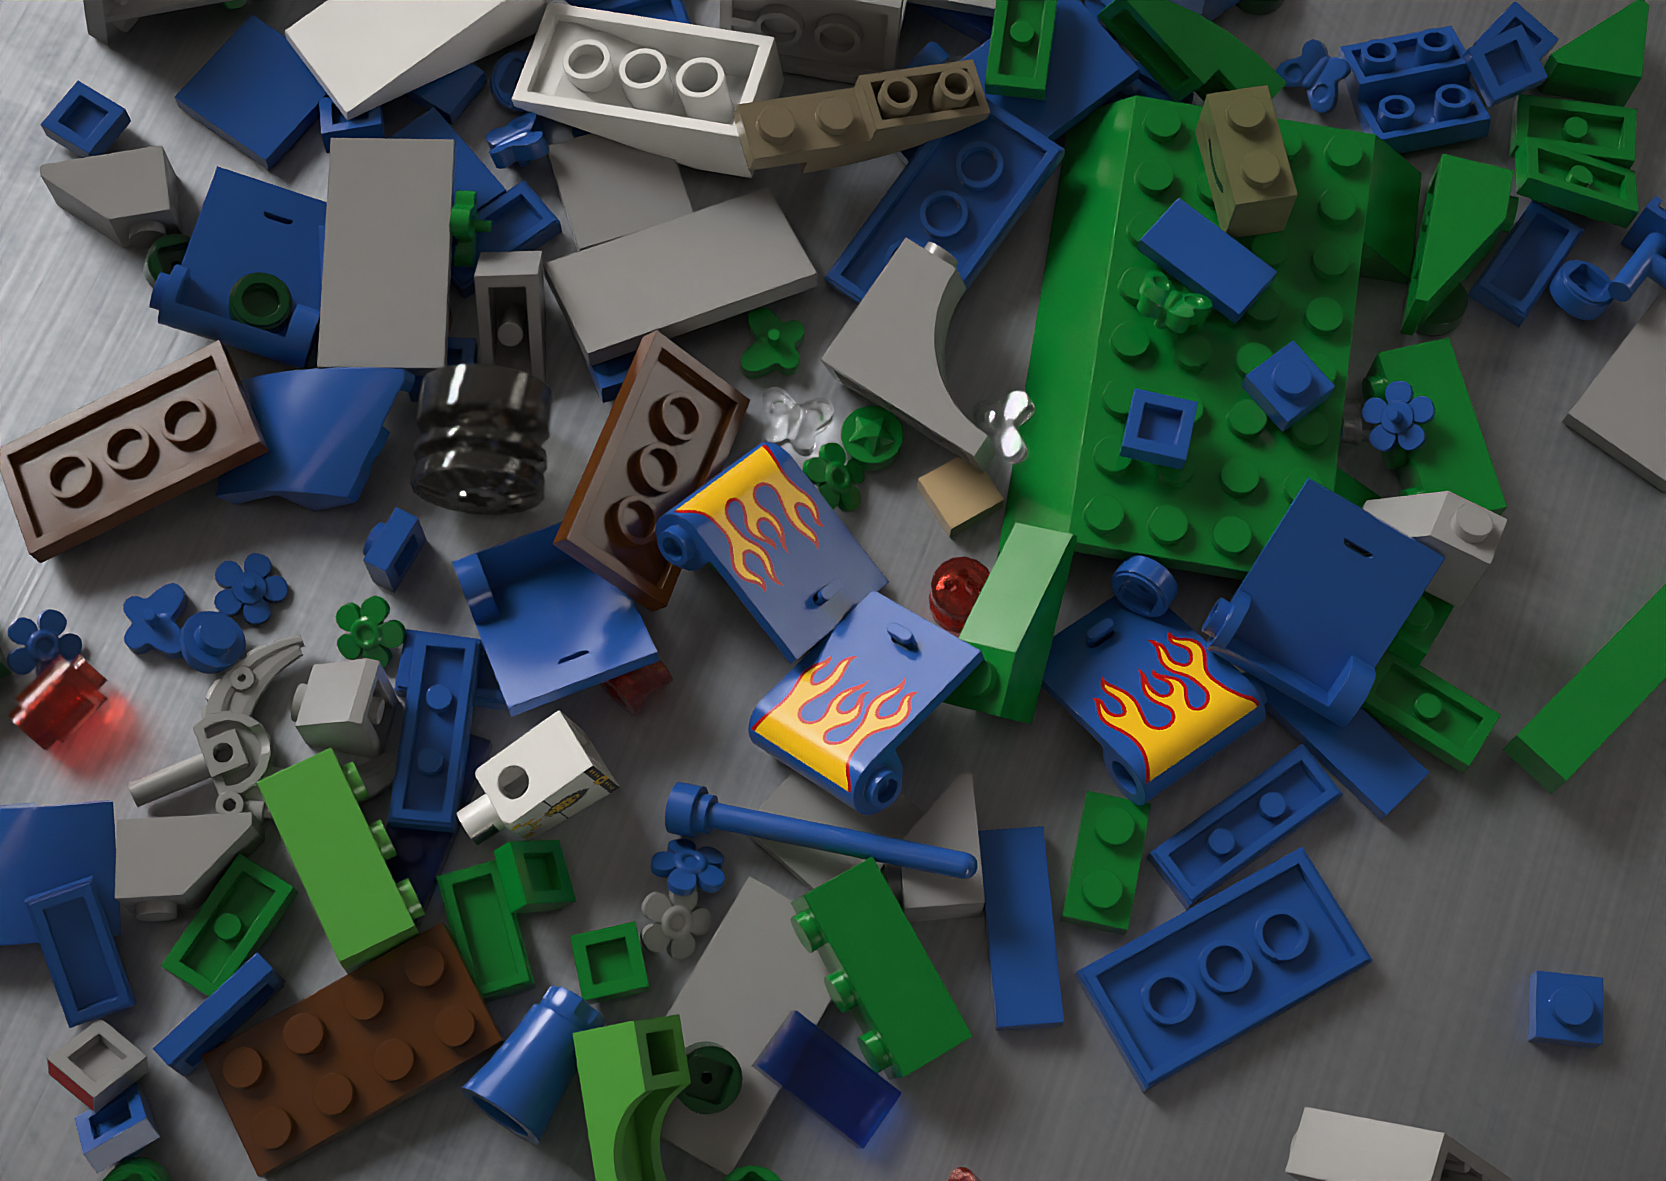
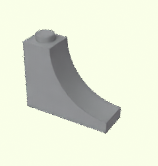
M905 238L823 355L821 361L834 379L875 405L885 408L905 424L976 469L984 472L997 454V451L989 436L970 422L955 405L949 390L945 370L947 331L954 310L966 290L956 268L959 262L945 249L932 242H928L923 248L910 239Z
M1310 1107L1304 1108L1298 1131L1291 1141L1290 1156L1285 1169L1287 1174L1299 1181H1514L1446 1133Z

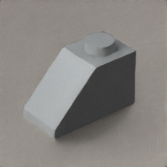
M162 145L39 165L40 176L58 206L123 248L131 246L151 248L156 240L165 235H183L176 174Z
M542 251L481 252L474 279L483 393L545 392L546 302Z
M1450 491L1366 500L1362 507L1365 511L1445 557V560L1425 591L1461 608L1490 566L1508 520ZM1350 546L1351 548H1353V549H1355L1356 551L1362 553L1363 555H1370V554H1371V553H1366V554H1365V553H1363V552L1357 550L1356 548Z
M364 658L313 665L308 684L301 683L296 689L291 707V720L296 722L295 727L307 745L325 749L332 748L334 751L374 759L384 753L399 700L380 661Z
M961 773L903 837V840L970 853L977 860V871L969 879H959L885 864L886 881L909 922L981 916L985 897L973 773Z
M252 812L117 820L115 899L130 913H136V919L142 921H169L177 918V910L198 909L209 897L236 856L240 853L249 858L265 841V828Z

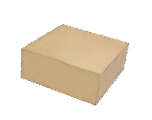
M959 457L918 478L917 489L949 538L1003 507L1004 498L987 472H981Z

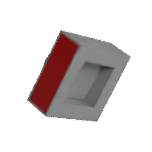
M99 1018L47 1058L48 1074L94 1113H97L148 1073L147 1055L102 1018Z

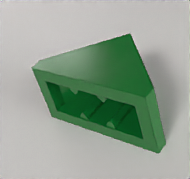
M1636 0L1551 53L1544 65L1548 78L1542 85L1536 88L1542 94L1624 107L1642 78L1649 5L1645 0Z

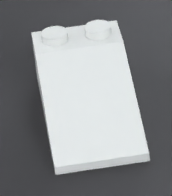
M327 0L286 29L285 36L348 121L536 34L548 2L552 3L553 0Z
M548 2L514 91L512 102L515 107L648 153L676 159L677 163L694 169L752 178L754 170L749 171L733 115L737 104L779 98L784 77L774 37Z

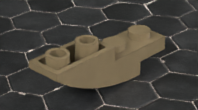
M971 59L859 75L854 88L737 104L733 118L749 171L799 163L803 174L863 162L925 144V142L947 136L987 119L990 110L974 60Z

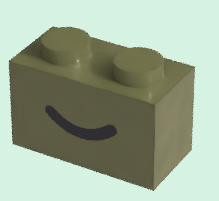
M1268 85L1207 94L1195 133L1221 230L1232 238L1283 231L1298 194Z

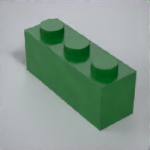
M1444 338L1378 352L1362 381L1364 403L1374 397L1380 398L1389 404L1385 396L1387 386L1394 381H1404L1413 387L1414 398L1426 396L1433 401L1436 409V414L1432 421L1426 424L1416 423V425L1424 429L1427 435L1426 442L1422 447L1411 452L1402 448L1398 442L1391 451H1381L1387 468L1390 470L1395 469L1402 489L1399 492V497L1450 491L1501 516L1507 508V504L1450 339Z
M873 856L790 902L796 912V915L791 917V923L798 939L809 953L816 950L830 973L824 977L827 991L841 1012L851 1011L863 1033L857 1037L859 1048L869 1066L876 1073L884 1071L888 1080L905 1077L973 1036Z

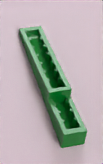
M1666 584L1502 749L1551 795L1581 767L1666 678Z

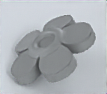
M696 889L688 896H680L670 891L668 898L659 892H652L644 899L641 906L642 913L646 918L655 921V923H649L644 926L640 933L641 943L647 950L657 953L666 948L668 955L676 960L686 959L693 954L696 943L690 933L699 936L706 934L710 930L712 921L711 913L708 909L696 906L698 901Z

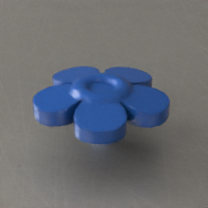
M1394 381L1387 386L1385 391L1389 404L1380 398L1372 397L1363 406L1362 416L1364 420L1371 425H1376L1369 435V442L1374 448L1382 452L1391 451L1398 442L1405 450L1416 451L1424 445L1427 438L1424 429L1416 425V423L1426 424L1432 421L1436 414L1435 405L1426 396L1414 398V390L1409 383Z
M252 553L247 556L244 561V572L236 562L231 560L224 561L215 572L217 584L224 588L215 596V608L219 613L233 617L243 607V617L248 624H263L271 616L270 606L267 602L277 604L286 598V580L276 575L268 577L271 572V561L267 556L260 553Z
M46 609L42 611L37 618V625L29 618L19 617L10 624L7 632L12 642L24 645V647L11 650L7 655V664L16 674L26 675L35 669L39 681L47 684L55 683L65 675V666L59 658L64 660L77 659L82 652L81 638L73 633L61 634L66 628L67 619L64 614L57 610Z
M688 839L670 841L667 851L657 852L651 859L650 869L652 873L658 877H668L667 888L672 893L680 896L691 895L695 891L696 884L703 891L714 893L723 887L725 875L721 870L725 859L723 854L710 846H703L695 851V843Z

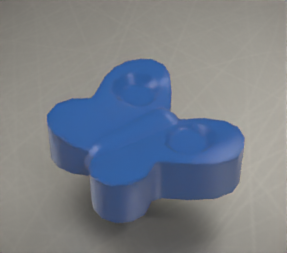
M1314 39L1304 44L1301 56L1289 59L1276 68V72L1287 82L1285 87H1303L1307 90L1311 107L1314 111L1323 114L1330 113L1335 109L1339 94L1338 83L1340 80L1347 78L1351 71V66L1347 60L1329 56L1325 44Z
M532 112L519 115L506 126L495 128L485 136L490 148V156L498 169L506 168L518 161L521 167L530 164V160H536L545 156L550 149L544 137L540 119L537 114Z
M175 583L165 584L146 599L139 596H131L126 599L123 604V611L132 624L124 635V642L131 652L140 655L153 649L170 659L183 658L179 641L181 629L176 625V619L187 607L188 597L181 586Z

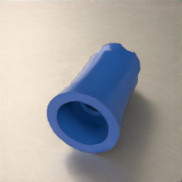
M552 985L540 1003L531 1006L517 1028L492 1058L461 1088V1092L478 1109L510 1132L528 1142L540 1144L557 1105L578 1071L573 1033L604 1027L606 1023L605 1018L599 1011L574 992L562 986L556 987Z

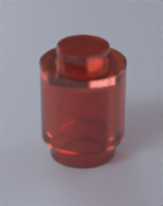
M80 653L71 662L62 654H59L15 698L18 705L8 716L26 735L47 751L57 740L62 743L68 740L108 700V697L100 690L108 679Z

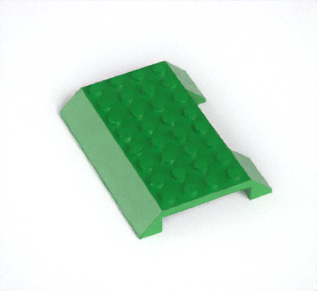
M1135 95L1097 108L1070 128L1066 134L1065 156L1062 159L997 557L1016 522L1078 536L1074 552L1124 560L1131 555H1140L1153 559L1167 568L1244 580L1308 477L1360 508L1363 507L1366 500L1382 499L1378 494L1337 467L1359 277L1402 284L1409 283L1422 173L1376 134L1277 118L1298 194L1283 231L1233 238L1277 271L1274 282L1236 324L1212 307L1204 323L1189 325L1185 333H1177L1170 330L1167 326L1165 329L1157 328L1154 325L1156 319L1146 317L1137 310L1136 306L1141 298L1140 286L1148 271L1157 270L1168 277L1174 290L1181 294L1194 292L1138 251L1137 248L1140 239L1178 198L1220 228L1195 133L1203 106ZM1291 341H1294L1335 385V388L1327 400L1282 432L1241 385L1248 373ZM1135 388L1198 402L1187 458L1182 470L1119 456L1131 398Z

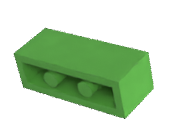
M329 748L257 782L335 955L347 974L419 935L413 920L425 915L424 910L408 878L395 883L386 860L397 856V853L381 819L368 825L358 802L370 796L353 761L341 766L332 748Z

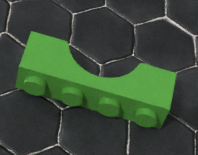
M680 1014L634 1020L573 1033L595 1180L667 1181L660 1157L661 1127L671 1102L683 1089L691 1084Z

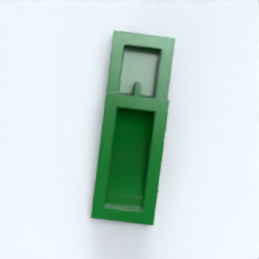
M1113 0L1097 15L1176 102L1181 101L1192 92H1195L1205 102L1207 94L1268 85L1271 99H1273L1287 84L1263 58L1230 32L1200 14L1169 0Z

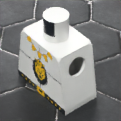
M559 710L475 771V776L486 794L459 810L457 816L463 828L476 845H480L506 827L525 840H530L620 787L588 734Z

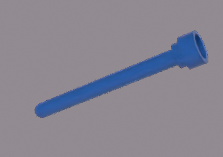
M677 782L670 792L666 805L665 827L667 832L685 837L697 838L700 833L710 834L713 829L865 860L873 856L875 862L959 879L971 878L978 868L976 858L967 852L719 803L716 795L708 794L705 786Z

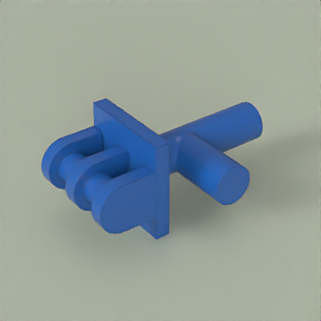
M1655 196L1647 204L1620 243L1634 252V254L1608 286L1610 296L1617 301H1628L1646 277L1666 289V209L1660 206L1663 200L1658 196Z

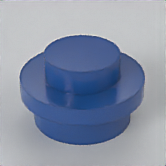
M203 611L192 615L185 622L179 636L181 652L185 661L193 669L206 674L219 673L237 662L238 658L242 657L246 647L245 636L240 626L227 615L215 611Z

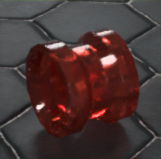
M955 557L943 562L934 572L928 598L929 611L935 622L945 630L961 633L990 574L985 565L969 557ZM966 587H968L971 590V592L973 593L972 595L970 594V592L966 590Z
M660 660L599 684L619 706L631 715L636 716L645 707V698L654 689H665L673 681V677Z

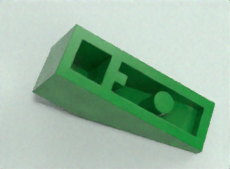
M1442 154L1426 191L1400 333L1412 336L1459 283H1462L1489 254L1499 232H1510L1519 204V197L1510 195L1514 170Z
M1015 522L958 637L981 650L984 660L943 703L1032 724L1078 536Z

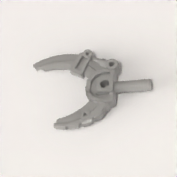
M301 635L274 640V643L271 645H261L246 653L247 657L243 660L238 658L237 662L222 672L224 676L214 681L205 697L208 703L202 706V720L195 723L192 727L202 753L128 783L130 793L137 807L212 778L219 795L215 804L218 814L252 812L259 822H264L265 818L273 819L257 782L284 769L273 765L275 754L272 739L263 725L251 716L269 684L286 667L303 656L300 648L305 647ZM384 752L376 758L356 766L370 796L358 802V804L373 798L393 784L397 755Z

